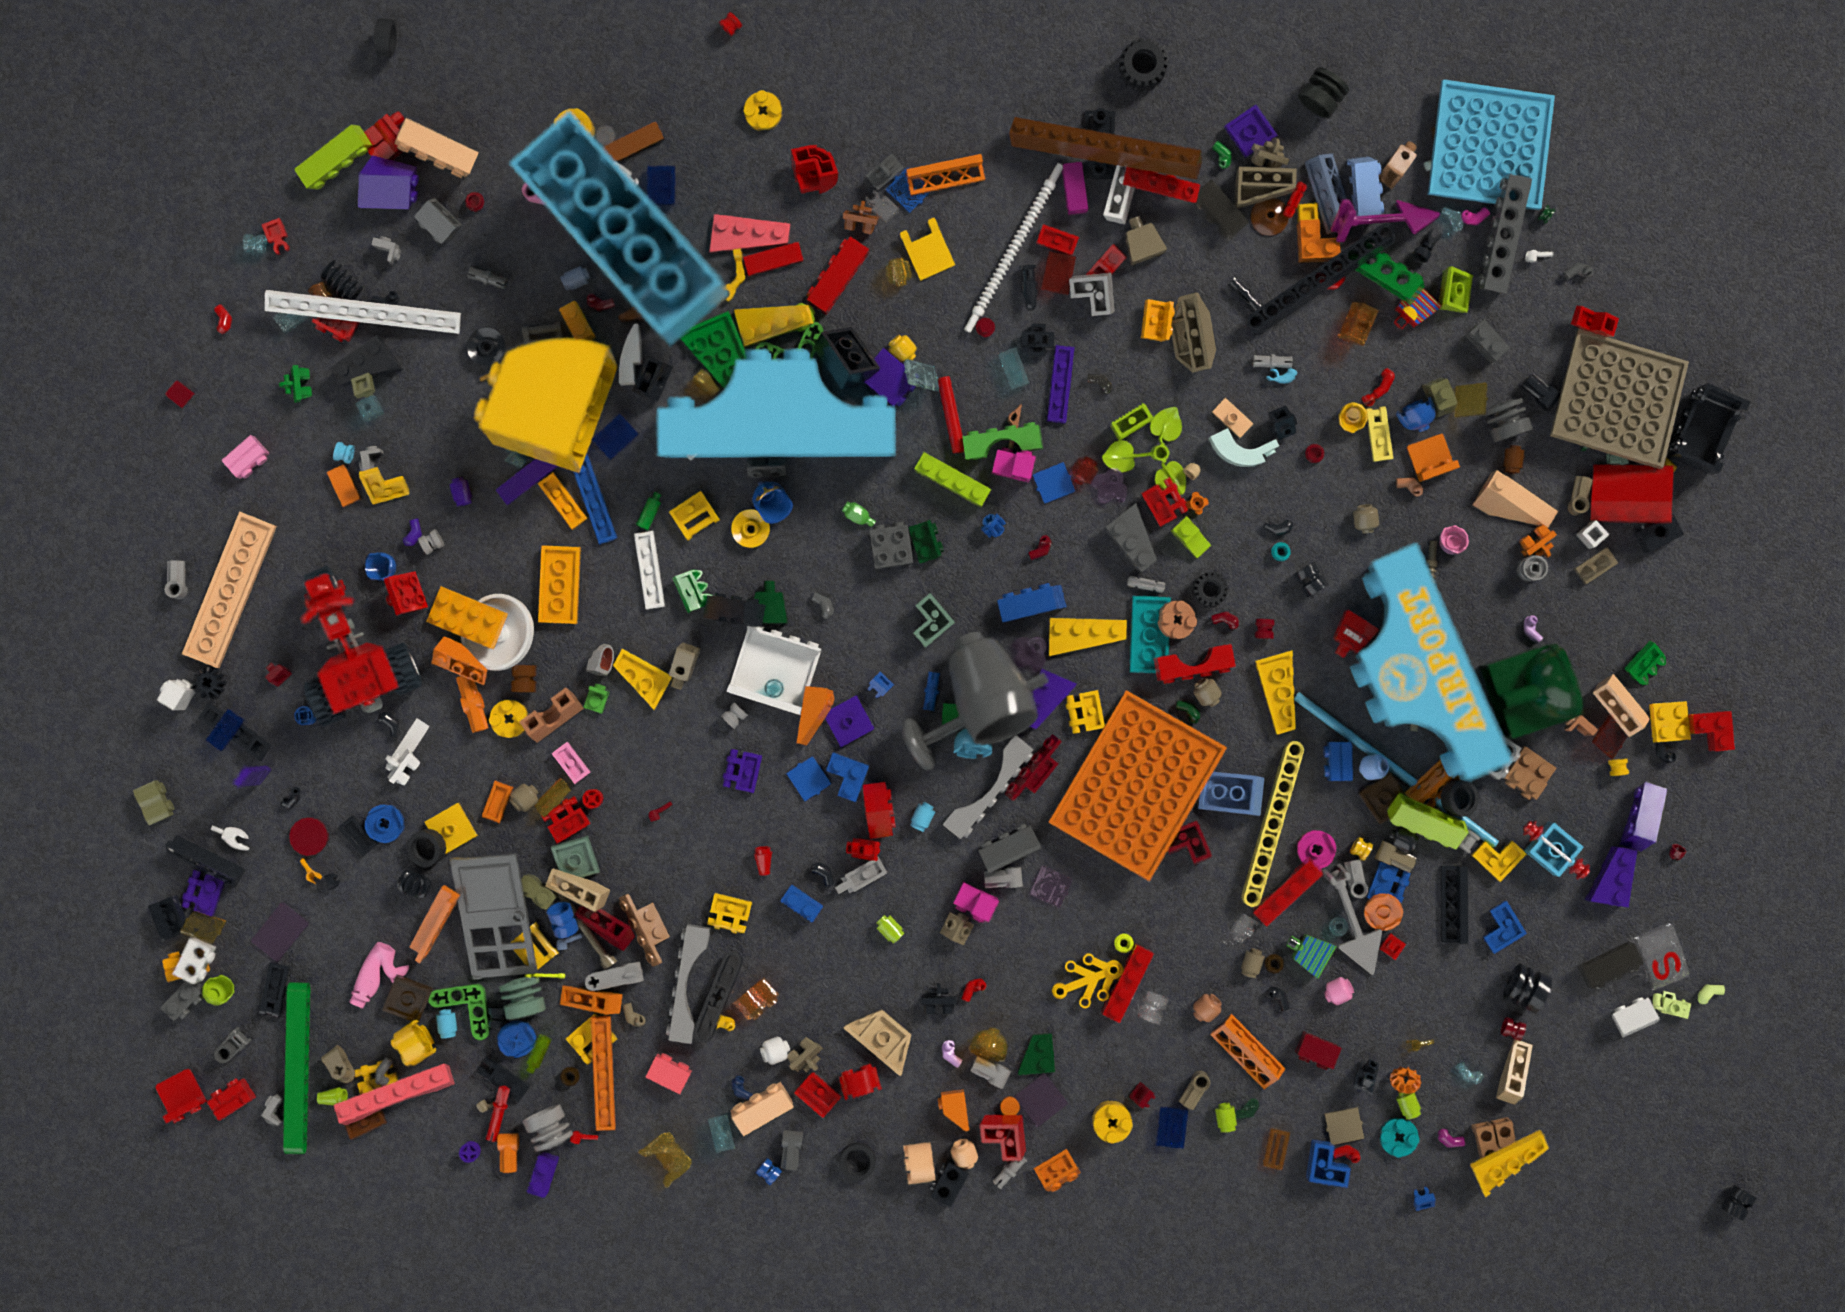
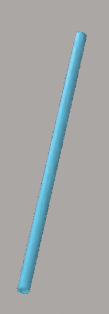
M1298 692L1296 697H1294L1297 703L1367 755L1381 754L1389 763V771L1407 785L1412 787L1417 784V779L1303 694ZM1438 799L1435 806L1446 813L1442 807L1441 799ZM1453 816L1465 821L1467 829L1478 835L1482 841H1486L1492 848L1497 846L1499 840L1468 817Z

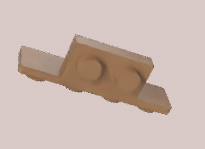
M629 894L620 897V907L629 918L628 923L634 929L637 941L646 953V960L652 966L661 964L662 960L654 945L670 936L654 904L651 903L636 910Z

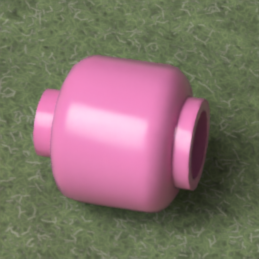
M1339 977L1326 984L1324 995L1328 1002L1332 1001L1335 1005H1340L1352 999L1354 989L1348 979L1345 980L1343 977Z

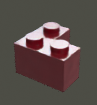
M1198 821L1180 828L1168 849L1169 855L1187 848L1194 865L1212 858Z

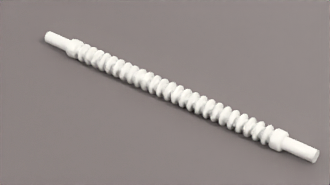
M1057 163L1049 179H1046L1043 183L1044 188H1041L1042 192H1038L1039 197L1035 198L1034 206H1031V211L1027 212L1029 215L1025 216L1026 220L1022 221L1023 225L1019 226L1018 234L1014 235L1015 240H1011L1012 245L1009 244L1010 249H1006L1007 254H1003L1004 259H1001L1002 263L998 264L999 268L995 269L996 273H993L994 277L990 278L991 282L987 283L989 286L985 287L986 291L982 292L983 296L979 297L980 302L977 301L978 305L972 309L973 314L964 328L965 331L971 333L979 317L983 316L984 308H987L986 304H989V299L993 298L991 295L995 294L994 290H997V285L1001 284L999 281L1003 280L1002 276L1006 275L1005 271L1009 270L1010 262L1014 261L1013 256H1017L1016 251H1019L1018 247H1022L1021 242L1025 241L1026 233L1030 232L1029 228L1033 227L1034 219L1038 218L1037 214L1041 213L1042 205L1046 204L1045 200L1049 199L1050 191L1054 190L1055 182L1063 170L1061 164Z

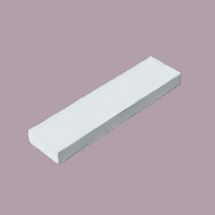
M654 531L635 533L634 537L645 608L647 610L665 607Z

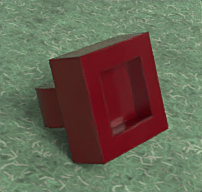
M271 662L266 666L270 673L265 678L277 687L292 675L290 670L281 664L274 665Z
M1139 1082L1129 1096L1141 1108H1148L1150 1106L1147 1104L1151 1098H1156L1154 1092L1142 1082Z

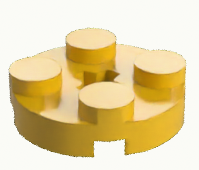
M761 90L752 94L747 99L744 114L746 121L752 128L756 130H770L780 122L782 107L779 99L774 94ZM767 107V115H759V108Z
M504 700L497 703L491 710L489 723L493 731L499 736L507 738L516 737L525 731L520 721L528 716V712L520 702ZM512 714L514 722L506 723L505 715Z

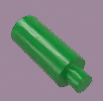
M654 492L652 498L648 497L636 525L649 530L661 505V502H659L661 494Z

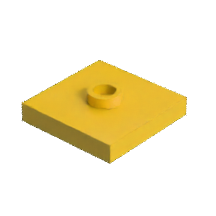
M460 803L425 821L428 829H433L443 836L446 842L445 854L478 836Z

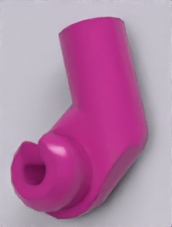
M1485 207L1477 214L1465 210L1461 215V220L1465 224L1478 225L1490 215V212Z

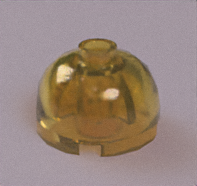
M989 1027L988 1030H981L973 1036L968 1049L971 1050V1053L988 1060L989 1057H995L994 1061L1004 1062L1008 1052V1044L1005 1037L999 1034L1000 1030Z

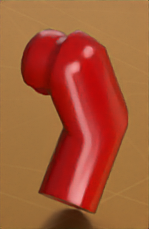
M979 978L967 982L961 999L970 1002L974 992L986 989V982Z
M1350 1145L1334 1149V1159L1345 1156L1353 1163H1357L1361 1159L1359 1151Z

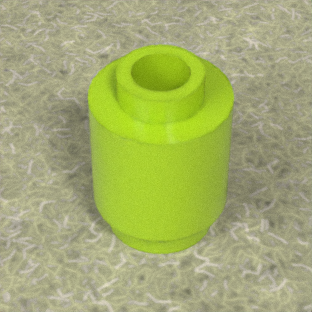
M884 915L876 922L878 924L876 929L893 944L904 934L903 928L891 915L888 917Z
M1399 1092L1396 1100L1402 1115L1407 1120L1420 1116L1421 1107L1415 1092L1411 1094Z
M1230 1103L1218 1104L1219 1107L1215 1108L1220 1132L1235 1131L1237 1121L1234 1106H1230Z

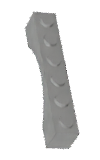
M1013 736L1003 749L1001 770L992 788L976 802L954 809L943 825L961 839L963 836L967 838L973 830L971 826L974 822L979 823L985 816L983 811L986 807L991 808L997 801L995 796L999 791L1003 793L1009 786L1008 780L1011 777L1015 778L1021 771L1019 768L1023 762L1027 764L1032 758L1033 754L1031 752L1033 749L1018 736Z
M688 924L686 928L682 929L681 940H684V945L680 947L678 954L681 964L677 966L675 973L678 983L677 986L674 985L672 992L675 1002L674 1005L671 1004L669 1011L672 1021L671 1024L668 1023L666 1035H669V1041L692 1044L694 1040L693 1030L696 1021L688 1006L686 994L687 980L695 960L708 947L711 927Z

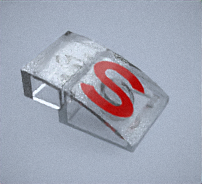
M1666 923L1633 937L1639 952V959L1653 990L1689 976L1685 956L1673 924Z

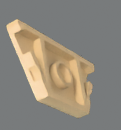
M879 1010L844 1026L847 1032L901 1076L911 1033L883 1010Z

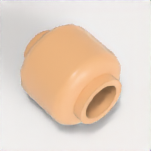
M960 1139L953 1144L951 1155L954 1164L963 1169L972 1168L978 1160L974 1143L967 1139Z

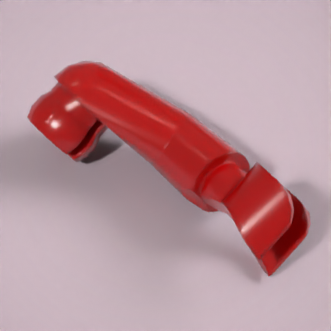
M1386 368L1382 371L1381 376L1383 380L1380 386L1373 390V393L1361 398L1366 406H1373L1376 398H1380L1389 391L1395 379V374L1390 369Z

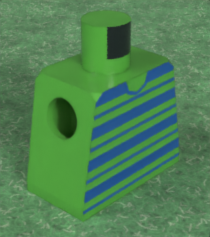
M1306 934L1303 935L1301 940L1291 936L1286 943V946L1295 950L1291 958L1316 978L1320 977L1336 948L1331 943Z

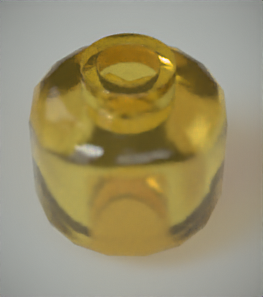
M903 257L889 260V264L885 266L888 282L895 284L896 287L907 285L906 281L912 277L909 262L904 260Z

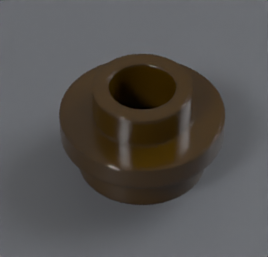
M1271 954L1265 959L1264 965L1268 972L1275 974L1283 969L1284 961L1279 955ZM1273 960L1277 961L1275 967L1271 966V961Z
M566 1067L561 1072L560 1079L564 1085L574 1086L578 1083L580 1074L576 1068ZM568 1073L573 1074L574 1078L572 1080L567 1078Z

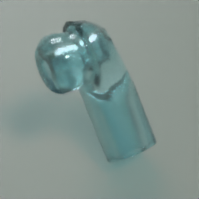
M1444 206L1440 215L1449 219L1451 228L1454 231H1460L1463 228L1461 214Z
M1464 1062L1456 1065L1464 1081L1479 1084L1484 1079V1074L1481 1071H1469Z

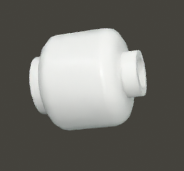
M778 1036L764 1041L762 1048H760L764 1062H768L770 1065L786 1060L788 1057L787 1052L790 1051L788 1042L786 1040L783 1041Z

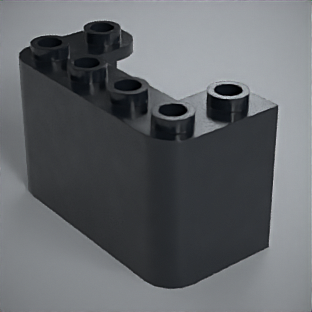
M1707 383L1699 386L1697 389H1693L1690 393L1689 399L1691 401L1682 412V422L1676 426L1674 431L1676 436L1673 442L1669 443L1667 452L1668 457L1713 475L1721 472L1724 463L1720 462V460L1724 459L1725 456L1723 452L1736 422L1741 419L1742 411H1747L1751 401Z

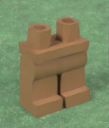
M1508 1117L1491 1120V1123L1486 1121L1471 1125L1475 1134L1480 1159L1516 1142L1513 1123Z

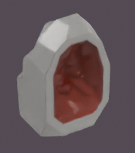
M602 644L593 651L592 657L588 659L587 672L600 676H607L610 673L614 661V651L611 645Z

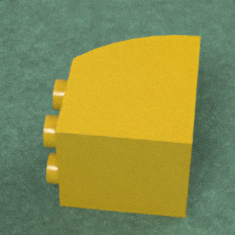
M574 339L540 341L512 350L506 354L503 364L494 363L488 380L489 385L494 386L489 400L483 398L480 400L475 413V421L481 422L479 427L493 445L580 473L616 375L617 363L608 346Z

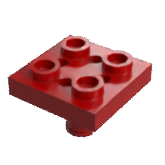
M416 571L383 579L389 594L386 596V602L388 605L393 606L396 615L419 611L428 607Z

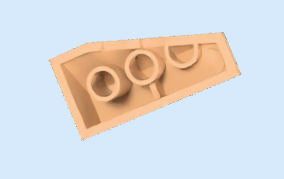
M1497 470L1491 472L1472 504L1491 516H1498L1536 526L1544 524L1547 528H1549L1558 512L1520 484Z

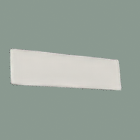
M417 718L392 757L397 752L401 755V758L407 749L413 752L429 726Z

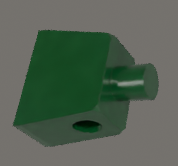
M764 581V592H755L754 599L759 600V604L766 605L763 624H788L783 592H775V581Z

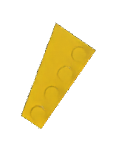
M1050 618L1049 656L1126 640L1127 620Z
M1293 650L1255 661L1276 735L1296 729Z

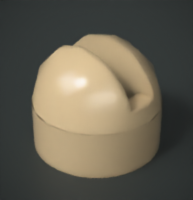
M1190 463L1183 469V472L1187 477L1195 480L1200 473V467L1195 463Z

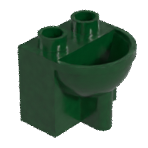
M1556 643L1543 644L1480 665L1502 735L1508 739L1520 737L1582 715L1583 702L1576 675L1566 651Z

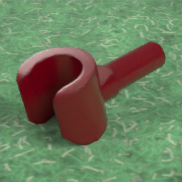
M671 801L658 809L650 811L648 814L650 821L659 820V813L673 805Z

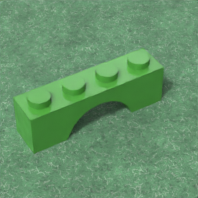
M1035 422L1025 423L1024 427L1016 428V425L1006 426L1005 430L997 431V428L987 429L986 433L979 434L978 431L967 432V436H962L965 459L968 461L987 458L990 448L1001 440H1012L1025 451L1043 450L1041 429L1039 425H1035Z

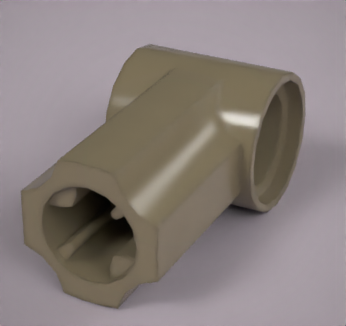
M1584 476L1575 477L1571 500L1567 506L1571 515L1579 516L1588 510L1593 479ZM1575 502L1581 503L1582 510L1575 508Z
M1382 841L1375 856V859L1388 865H1394L1409 873L1416 863L1415 857L1397 850L1395 846L1385 841Z
M1196 1071L1179 1099L1181 1104L1191 1110H1194L1205 1090L1210 1086V1079L1206 1072ZM1204 1077L1206 1082L1203 1085L1196 1084L1197 1078Z

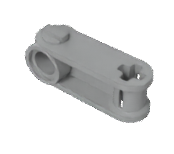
M640 961L592 973L586 977L585 985L589 990L597 991L644 981ZM593 979H595V980L598 979V980H599V983H598V984L592 983V980H593Z

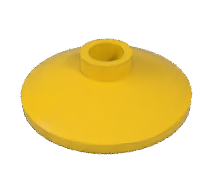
M749 509L740 512L734 518L731 531L737 543L747 548H754L762 545L767 540L770 525L762 519L757 510ZM754 526V532H748V527Z

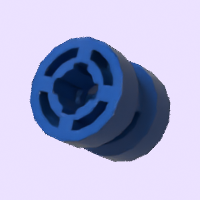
M310 706L299 707L294 713L295 721L300 725H312L317 721Z
M767 1158L755 1173L759 1177L765 1178V1182L771 1185L781 1174L782 1170L772 1165V1161Z

